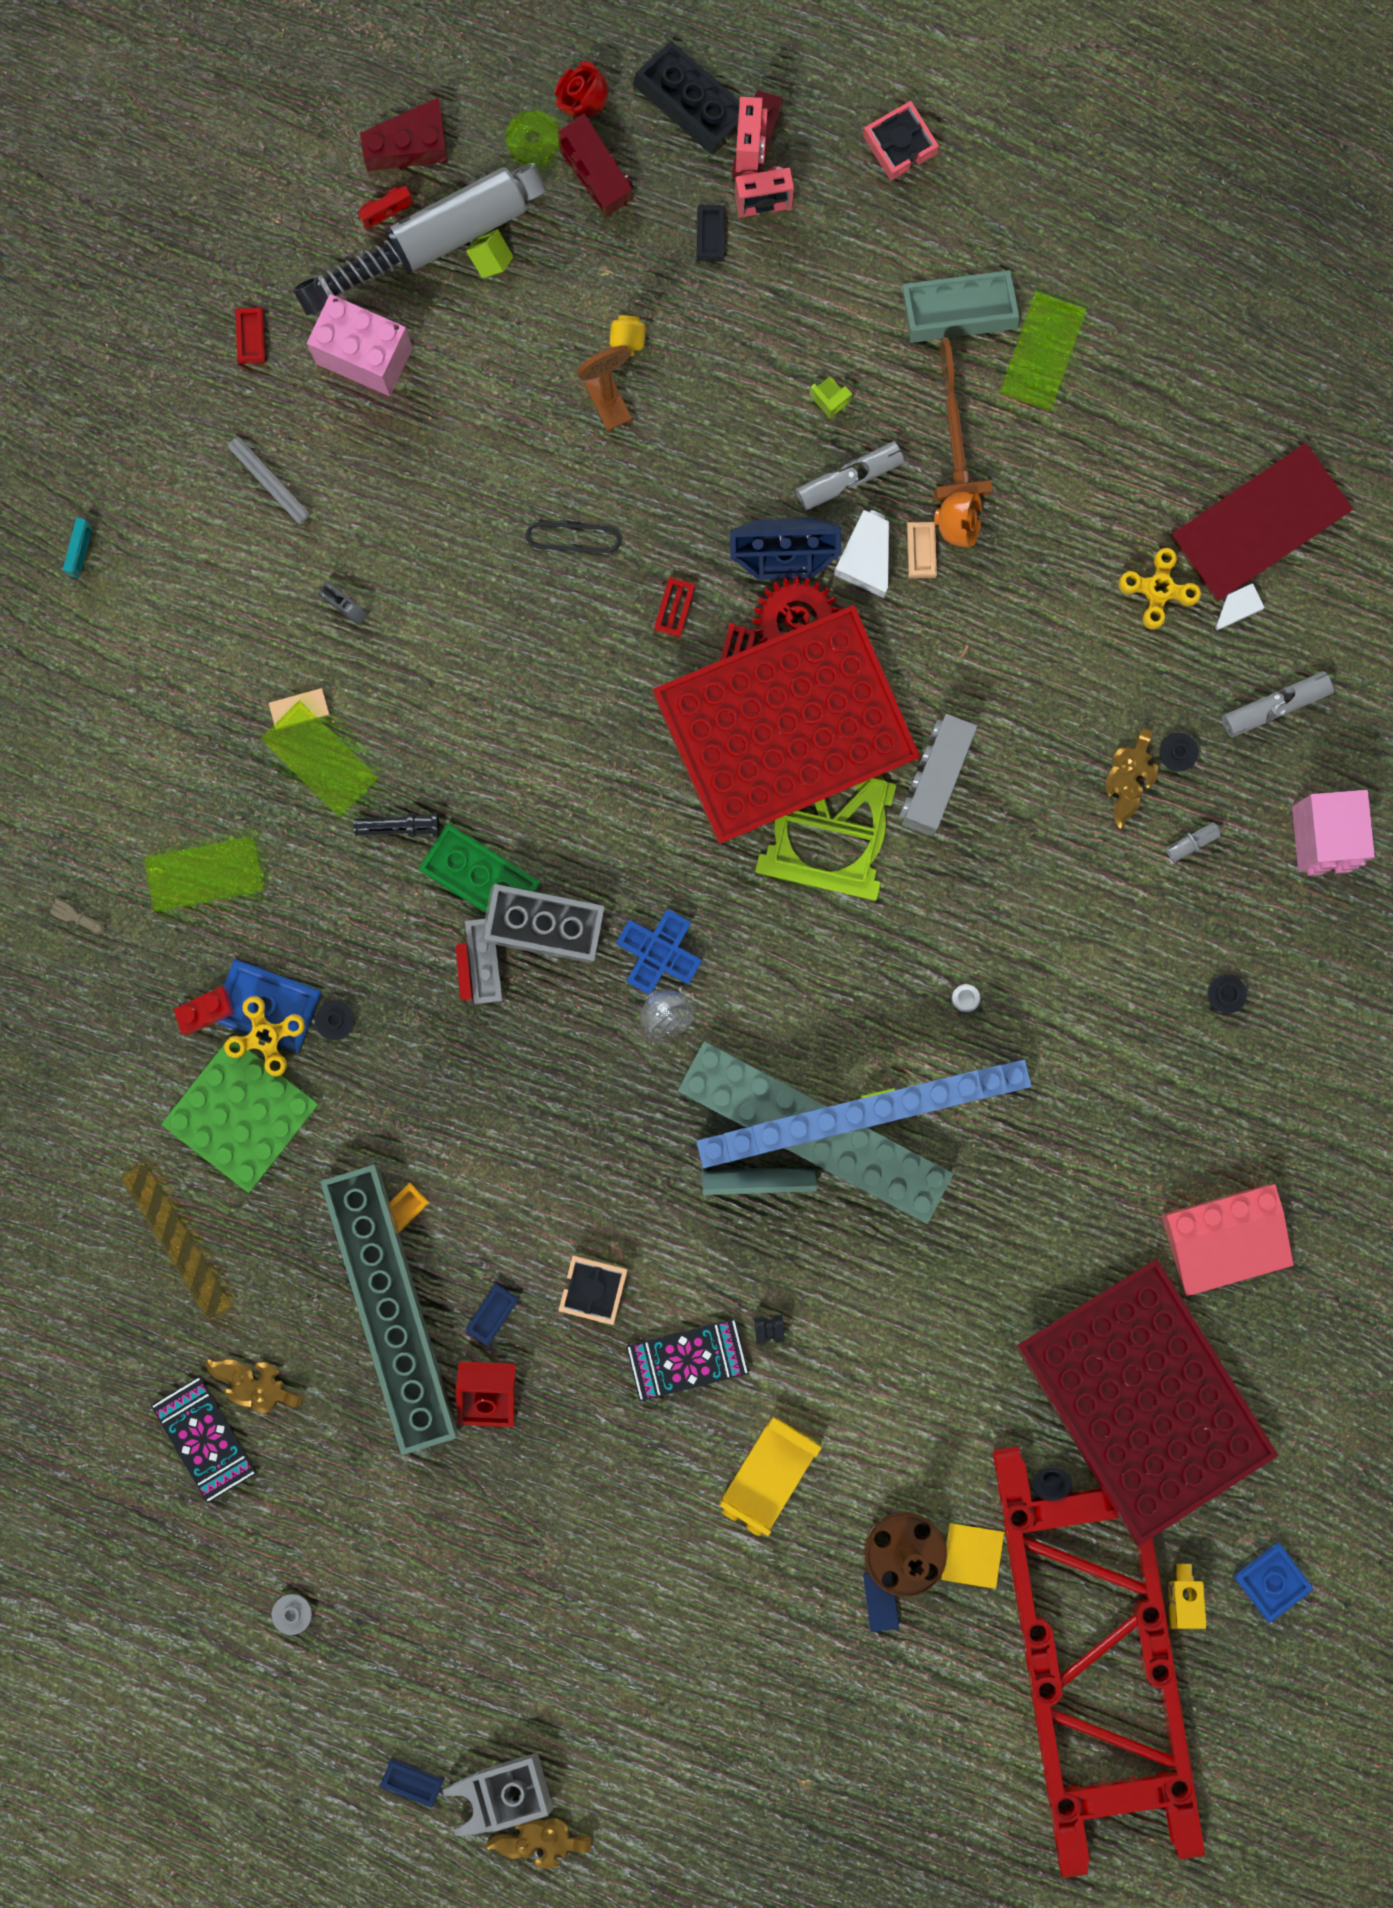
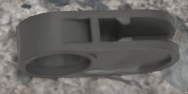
M327 582L317 592L326 602L359 626L368 616L361 607Z

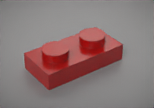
M405 185L402 188L396 187L389 190L385 197L377 201L372 200L365 203L361 210L358 211L364 228L368 230L414 204L411 194Z
M222 986L173 1009L181 1034L185 1036L235 1014L227 989Z

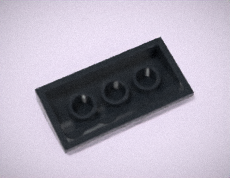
M669 42L635 73L633 86L712 156L738 130L740 101L674 42Z

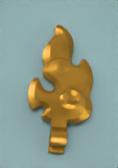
M1145 728L1140 729L1135 748L1123 747L1115 752L1112 760L1113 767L1106 780L1107 795L1111 797L1114 793L1119 794L1113 816L1116 825L1121 829L1124 828L1126 820L1138 810L1143 789L1136 781V778L1143 776L1146 780V787L1150 788L1154 785L1158 775V765L1148 764V760L1152 756L1146 752L1153 731Z
M236 1360L206 1361L207 1369L213 1377L232 1384V1388L225 1389L224 1393L232 1402L238 1405L251 1407L257 1413L265 1414L272 1411L278 1401L294 1408L300 1407L304 1396L284 1390L283 1382L275 1381L274 1378L280 1371L273 1365L264 1362L256 1363L255 1368L260 1371L261 1378L254 1380L252 1369Z
M538 1818L515 1825L514 1827L520 1830L519 1835L498 1834L486 1843V1849L496 1850L510 1859L530 1858L536 1849L541 1848L544 1851L543 1856L535 1859L533 1862L536 1867L541 1869L558 1867L560 1864L556 1859L558 1855L565 1858L568 1855V1851L589 1853V1849H591L590 1836L569 1837L567 1825L558 1818L547 1820Z

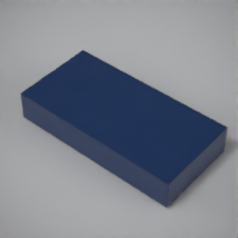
M496 1283L465 1331L489 1346L520 1298Z
M891 1571L885 1572L882 1576V1583L886 1586L893 1585ZM864 1573L863 1582L870 1632L899 1629L895 1595L882 1590L872 1580L869 1573Z
M391 1758L380 1787L433 1808L444 1779Z

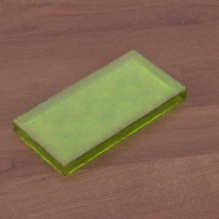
M1035 291L999 394L1051 412L1087 309Z
M300 700L260 738L339 818L379 780Z
M254 836L144 857L155 913L265 891Z

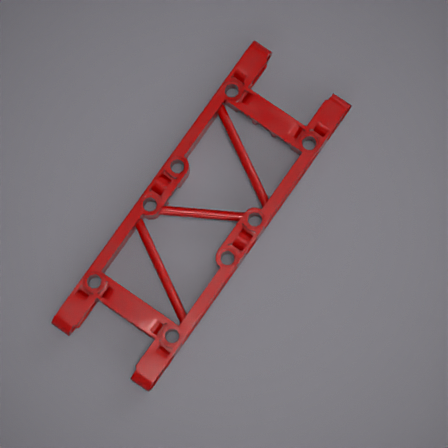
M1019 1446L993 1450V1460L1061 1877L1069 1878L1088 1875L1087 1864L1090 1860L1083 1820L1165 1807L1170 1841L1174 1844L1178 1860L1205 1856L1153 1538L1140 1546H1136L1142 1580L1140 1582L1023 1536L1022 1533L1116 1519L1119 1516L1102 1488L1072 1492L1065 1498L1057 1501H1047L1041 1498L1031 1499L1026 1465L1021 1458ZM1017 1510L1025 1512V1519L1020 1524H1014L1011 1521L1012 1514ZM1025 1549L1144 1595V1598L1139 1599L1135 1603L1133 1615L1061 1675L1059 1674L1052 1628L1043 1617L1035 1615ZM1149 1607L1155 1608V1617L1152 1620L1145 1621L1143 1619L1144 1610ZM1035 1625H1041L1044 1628V1632L1039 1638L1030 1637V1630ZM1134 1629L1140 1637L1142 1649L1140 1660L1144 1677L1154 1687L1160 1689L1170 1755L1050 1707L1060 1701L1063 1687ZM1158 1665H1164V1675L1154 1678L1152 1676L1153 1669ZM1051 1683L1053 1684V1690L1049 1695L1039 1694V1688L1042 1684ZM1053 1721L1171 1767L1173 1770L1156 1772L1157 1775L1142 1778L1129 1776V1780L1110 1783L1104 1780L1100 1781V1784L1079 1787L1078 1785L1063 1787ZM1177 1781H1183V1790L1179 1793H1173L1171 1791L1172 1785ZM1070 1799L1072 1803L1068 1810L1061 1811L1058 1809V1804L1061 1800Z

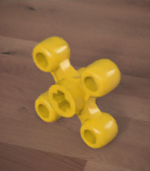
M1162 548L1155 554L1154 565L1156 572L1153 577L1143 578L1134 571H1128L1118 581L1119 589L1124 594L1143 593L1149 600V607L1144 612L1142 621L1144 626L1151 630H1156L1164 624L1166 616L1163 606L1166 601L1175 599L1184 606H1193L1201 597L1200 588L1196 584L1177 585L1170 577V571L1176 564L1177 556L1170 548ZM1161 557H1167L1169 562H1163ZM1126 580H1131L1134 586H1129ZM1156 586H1163L1165 590L1163 592H1156L1154 588ZM1186 592H1191L1193 598L1187 597ZM1150 615H1155L1158 621H1153Z
M251 996L243 1002L242 1009L244 1014L252 1021V1031L247 1036H231L224 1044V1051L231 1058H240L249 1049H259L265 1055L264 1067L266 1072L271 1076H280L287 1068V1061L277 1049L278 1041L284 1036L295 1037L302 1034L306 1026L305 1021L300 1015L291 1014L279 1024L270 1023L265 1018L264 1001L260 997ZM250 1003L258 1004L259 1009L257 1012H252L249 1009ZM290 1021H297L299 1028L292 1030L289 1027ZM269 1030V1036L272 1038V1041L267 1040L265 1043H262L258 1031ZM237 1042L240 1045V1051H233L231 1044ZM273 1060L279 1061L280 1069H273L271 1062Z

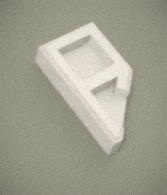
M1253 583L1226 596L1221 614L1215 626L1217 631L1264 609V605Z

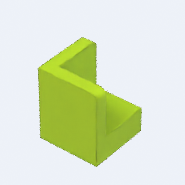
M498 229L475 238L466 250L482 278L504 272L513 259V255Z
M828 377L818 386L813 384L809 391L811 398L829 419L846 407L852 399V393L845 386L841 389L831 377Z

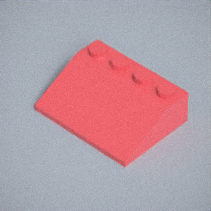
M1275 1184L1263 1185L1161 1215L1185 1296L1294 1266L1284 1212Z

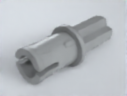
M1211 823L1193 834L1188 832L1186 837L1167 846L1165 849L1170 859L1175 863L1194 851L1196 853L1199 852V848L1219 838L1221 833L1217 825Z

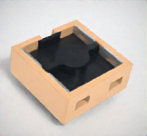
M573 1255L567 1276L571 1281L569 1289L565 1288L563 1291L559 1311L614 1325L628 1269Z

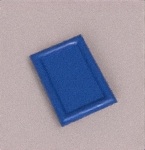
M234 959L223 987L227 989L235 1014L216 1023L248 1035L252 1031L253 1026L250 1018L243 1012V1002L251 996L260 997L265 1003V1018L270 1023L279 1024L291 1014L300 1015L304 1019L306 1026L302 1034L295 1037L284 1036L280 1038L277 1044L281 1048L299 1053L322 991ZM252 1002L249 1004V1009L252 1012H257L259 1006L257 1003ZM293 1020L289 1022V1027L292 1030H297L299 1024ZM269 1030L258 1031L261 1040L265 1042L267 1040L272 1041V1038L269 1036Z

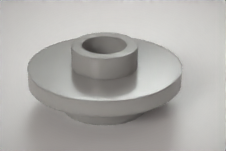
M287 1594L281 1597L272 1609L273 1624L280 1632L287 1635H296L303 1632L312 1619V1609L309 1602L297 1594Z

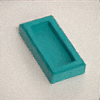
M77 517L63 571L69 577L78 579L89 544L92 526L87 520Z

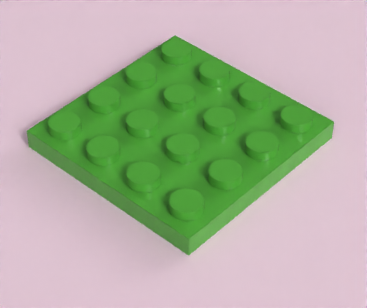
M233 1042L231 1049L238 1052L240 1051V1045L237 1042ZM223 1045L161 1125L247 1193H251L320 1104L284 1076L269 1075L264 1067L265 1062L250 1050H247L240 1058H231L225 1053Z

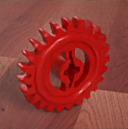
M795 576L792 585H790L786 577L783 579V587L774 582V592L768 589L764 590L767 600L757 599V602L763 608L753 609V612L760 617L752 620V624L760 626V628L754 630V634L756 636H763L758 641V645L782 635L777 625L779 612L785 617L784 624L788 632L810 623V614L803 606H793L790 608L788 604L795 602L806 604L814 611L817 620L841 610L840 607H831L835 603L836 597L826 598L829 588L819 592V581L813 587H810L809 577L805 579L803 585L800 584L798 576ZM793 616L795 618L803 617L802 624L799 622L793 624Z

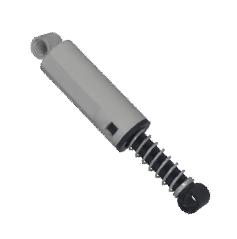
M535 163L526 164L512 173L505 167L500 168L384 229L389 240H384V246L379 247L375 245L372 252L365 250V256L360 258L356 255L355 261L351 263L346 260V266L342 268L336 266V271L332 273L326 271L325 277L319 275L299 283L293 288V292L305 315L315 314L323 309L330 294L336 297L341 293L346 295V290L350 288L356 290V285L360 283L366 285L365 280L369 278L375 280V275L379 273L385 275L386 269L391 267L394 270V265L401 263L405 272L409 274L525 213L527 210L525 201L543 194L547 190Z

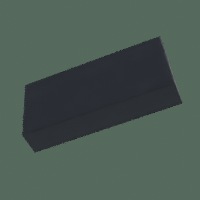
M698 205L696 261L723 262L725 206Z

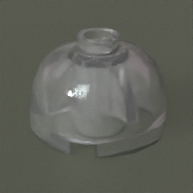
M656 990L646 997V1002L639 1013L640 1025L650 1042L662 1043L665 1042L663 1037L671 1032V1036L674 1038L687 1029L695 1019L692 1013H696V1009L685 995L676 990Z

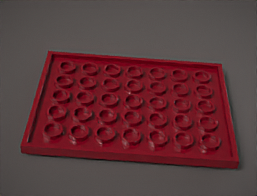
M1158 1259L1146 1264L1015 1346L1136 1546L1147 1542L1279 1456Z

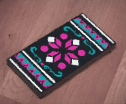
M735 1318L626 1346L639 1401L749 1374Z
M201 1375L150 1405L207 1503L258 1473Z

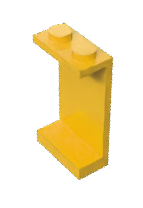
M772 1415L719 1502V1506L723 1508L721 1513L733 1521H736L738 1518L747 1523L745 1528L759 1537L762 1533L769 1536L772 1525L812 1459L816 1458L822 1449L821 1445Z

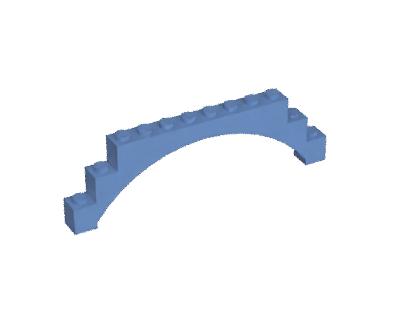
M1024 1059L754 1125L696 1142L702 1167L707 1168L1032 1086Z

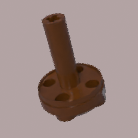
M896 1512L883 1517L869 1529L864 1544L863 1556L867 1572L882 1590L899 1597H913L925 1593L939 1581L945 1570L947 1549L942 1534L926 1517L913 1512ZM919 1523H925L928 1526L927 1534L921 1538L914 1535L915 1526ZM879 1531H886L889 1534V1539L884 1545H878L874 1542V1537ZM929 1563L934 1564L936 1567L934 1575L926 1578L929 1573ZM887 1571H893L897 1576L896 1581L891 1586H886L882 1583V1576Z

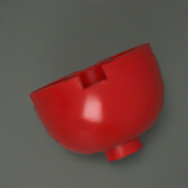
M580 62L577 64L581 67L576 68L574 71L569 68L559 79L554 95L558 97L555 104L573 119H577L582 114H585L589 119L597 115L604 108L608 99L609 88L605 76L598 68L590 62Z

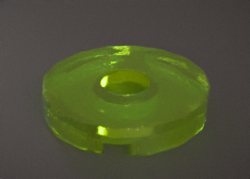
M532 110V112L526 113L524 111L517 114L510 121L506 129V144L510 154L518 162L525 165L535 163L537 166L549 161L559 147L556 122L548 114L539 110ZM530 132H536L540 135V139L536 143H529L525 140L526 135Z

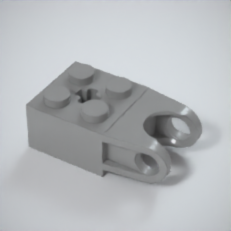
M538 1753L482 1769L442 1789L444 1796H464L473 1806L472 1818L453 1829L455 1836L496 1832L548 1816L553 1811V1805ZM514 1786L521 1792L519 1798H517L516 1794L512 1795L510 1792Z

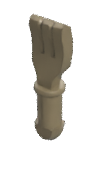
M59 898L55 899L50 914L64 921L73 920L76 925H81L93 931L94 934L104 933L105 926L102 922H97L85 916L82 912L78 913L75 907Z

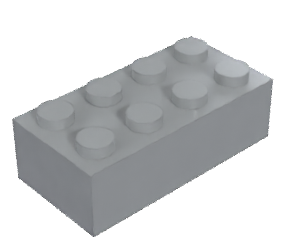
M945 714L942 721L937 719L929 740L934 741L933 745H927L919 763L924 768L922 772L917 771L909 789L914 794L912 798H906L899 816L904 818L901 825L933 837L940 824L977 725Z
M494 884L490 890L481 942L591 963L595 960L604 906Z

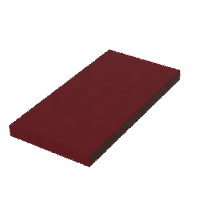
M1304 443L1174 531L1170 537L1218 603L1228 594H1231L1349 514L1353 507L1307 443Z

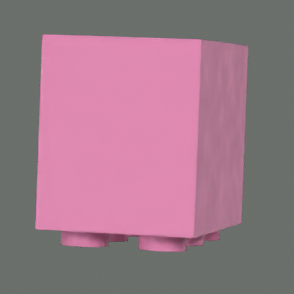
M331 294L307 341V346L317 365L387 396H391L413 349L406 327Z
M1368 790L1311 794L1292 806L1298 872L1307 871L1308 876L1325 874L1324 872H1329L1331 869H1335V874L1350 873L1352 870L1359 869L1360 866H1365L1366 861L1375 858Z

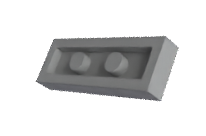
M485 919L465 921L475 1005L503 1001L497 945L481 942Z

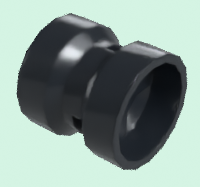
M773 1315L771 1320L765 1319L763 1316L754 1317L756 1345H764L770 1339H773L775 1343H785L782 1315Z

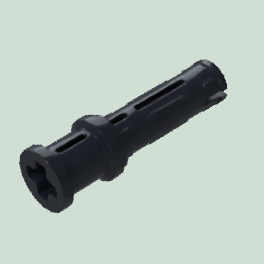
M433 812L432 815L409 813L406 817L355 818L354 833L355 836L407 834V836L415 838L416 835L433 834L434 837H439L438 812Z

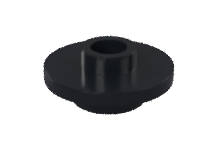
M1184 733L1169 735L1163 740L1159 749V756L1163 765L1175 772L1190 769L1196 763L1199 753L1194 739Z
M1222 975L1210 983L1207 997L1210 1005L1216 1011L1231 1014L1244 1006L1247 999V990L1239 978L1233 975Z
M327 1002L318 1009L315 1016V1026L323 1037L329 1040H340L348 1036L352 1031L354 1015L352 1010L342 1002Z
M1047 1468L1039 1471L1032 1480L1033 1491L1038 1497L1047 1501L1061 1500L1070 1494L1072 1479L1067 1472L1061 1469Z

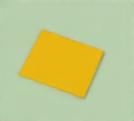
M950 1523L946 1544L947 1561L941 1580L996 1589L1004 1532Z

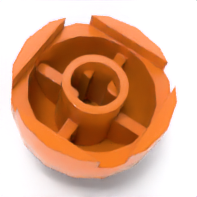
M956 492L944 500L941 509H936L935 525H939V531L948 543L961 547H971L976 544L981 526V520H977V511H982L979 493Z

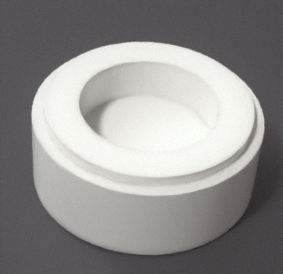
M969 984L960 985L952 993V1004L960 1012H971L980 1003L979 991Z

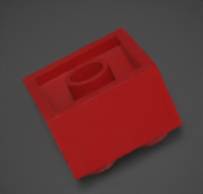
M459 1361L456 1382L457 1425L514 1427L516 1364Z

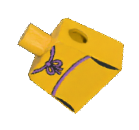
M1176 1564L1177 1581L1168 1582V1629H1206L1204 1584L1202 1581H1194L1193 1564ZM1184 1589H1186L1189 1593V1598L1187 1601L1183 1597Z

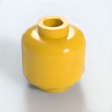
M618 315V320L611 322L610 346H626L631 353L630 356H634L635 351H640L645 346L646 325L640 322V317Z

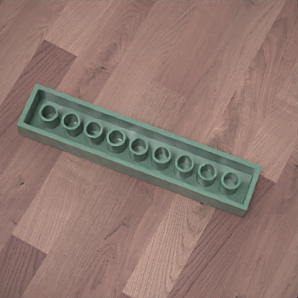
M705 1041L678 1089V1093L744 1128L827 1107ZM868 1128L784 1148L925 1224H928L953 1176V1173Z
M374 1164L320 1181L401 1455L456 1439L459 1433L379 1165Z

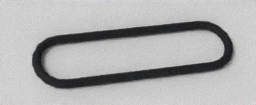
M535 522L527 529L526 540L532 547L538 549L611 553L620 546L621 535L618 530L610 526ZM536 526L609 530L617 536V543L611 549L538 545L530 539V532Z

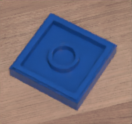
M1279 1542L1273 1544L1233 1575L1234 1579L1269 1624L1314 1590Z

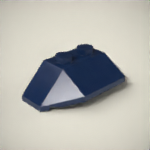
M813 518L755 520L730 530V558L758 580L784 579L785 577L787 579H794L795 576H798V578H814L841 555V526Z

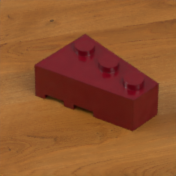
M439 97L360 133L363 159L367 172L448 162Z
M582 114L557 131L560 154L606 217L633 200L632 188H634L632 181L627 174H622L615 157L611 152H608L585 114Z

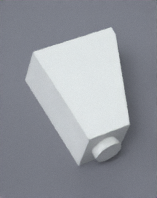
M863 510L837 564L834 575L884 598L888 588L889 521L884 520L885 516L877 511L870 510V512Z

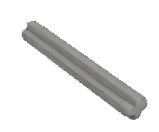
M239 437L234 438L228 445L234 455L298 524L305 522L310 516L308 511Z

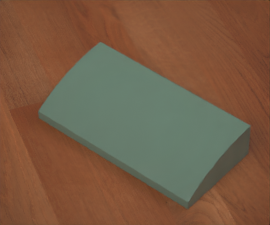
M1010 270L902 284L910 343L1018 329L1019 312Z
M814 1166L702 1170L703 1195L817 1191Z

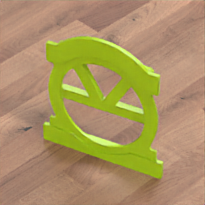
M879 775L854 786L858 789V792L833 819L830 817L826 800L824 799L815 803L818 816L796 811L775 820L776 844L768 846L766 855L759 854L755 873L876 901L880 882L874 881L876 870L872 869L870 865L879 853L884 840L886 827L884 806L892 805L896 784L886 782L883 776ZM864 801L869 803L873 817V828L845 821ZM787 821L867 839L870 842L862 856L844 869L837 871L814 869L803 863L793 851L788 839Z

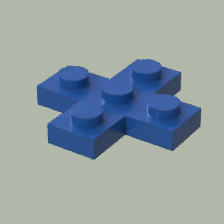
M668 909L654 933L629 920L616 942V945L639 957L626 982L650 996L664 972L689 985L702 960L679 948V945L692 923Z

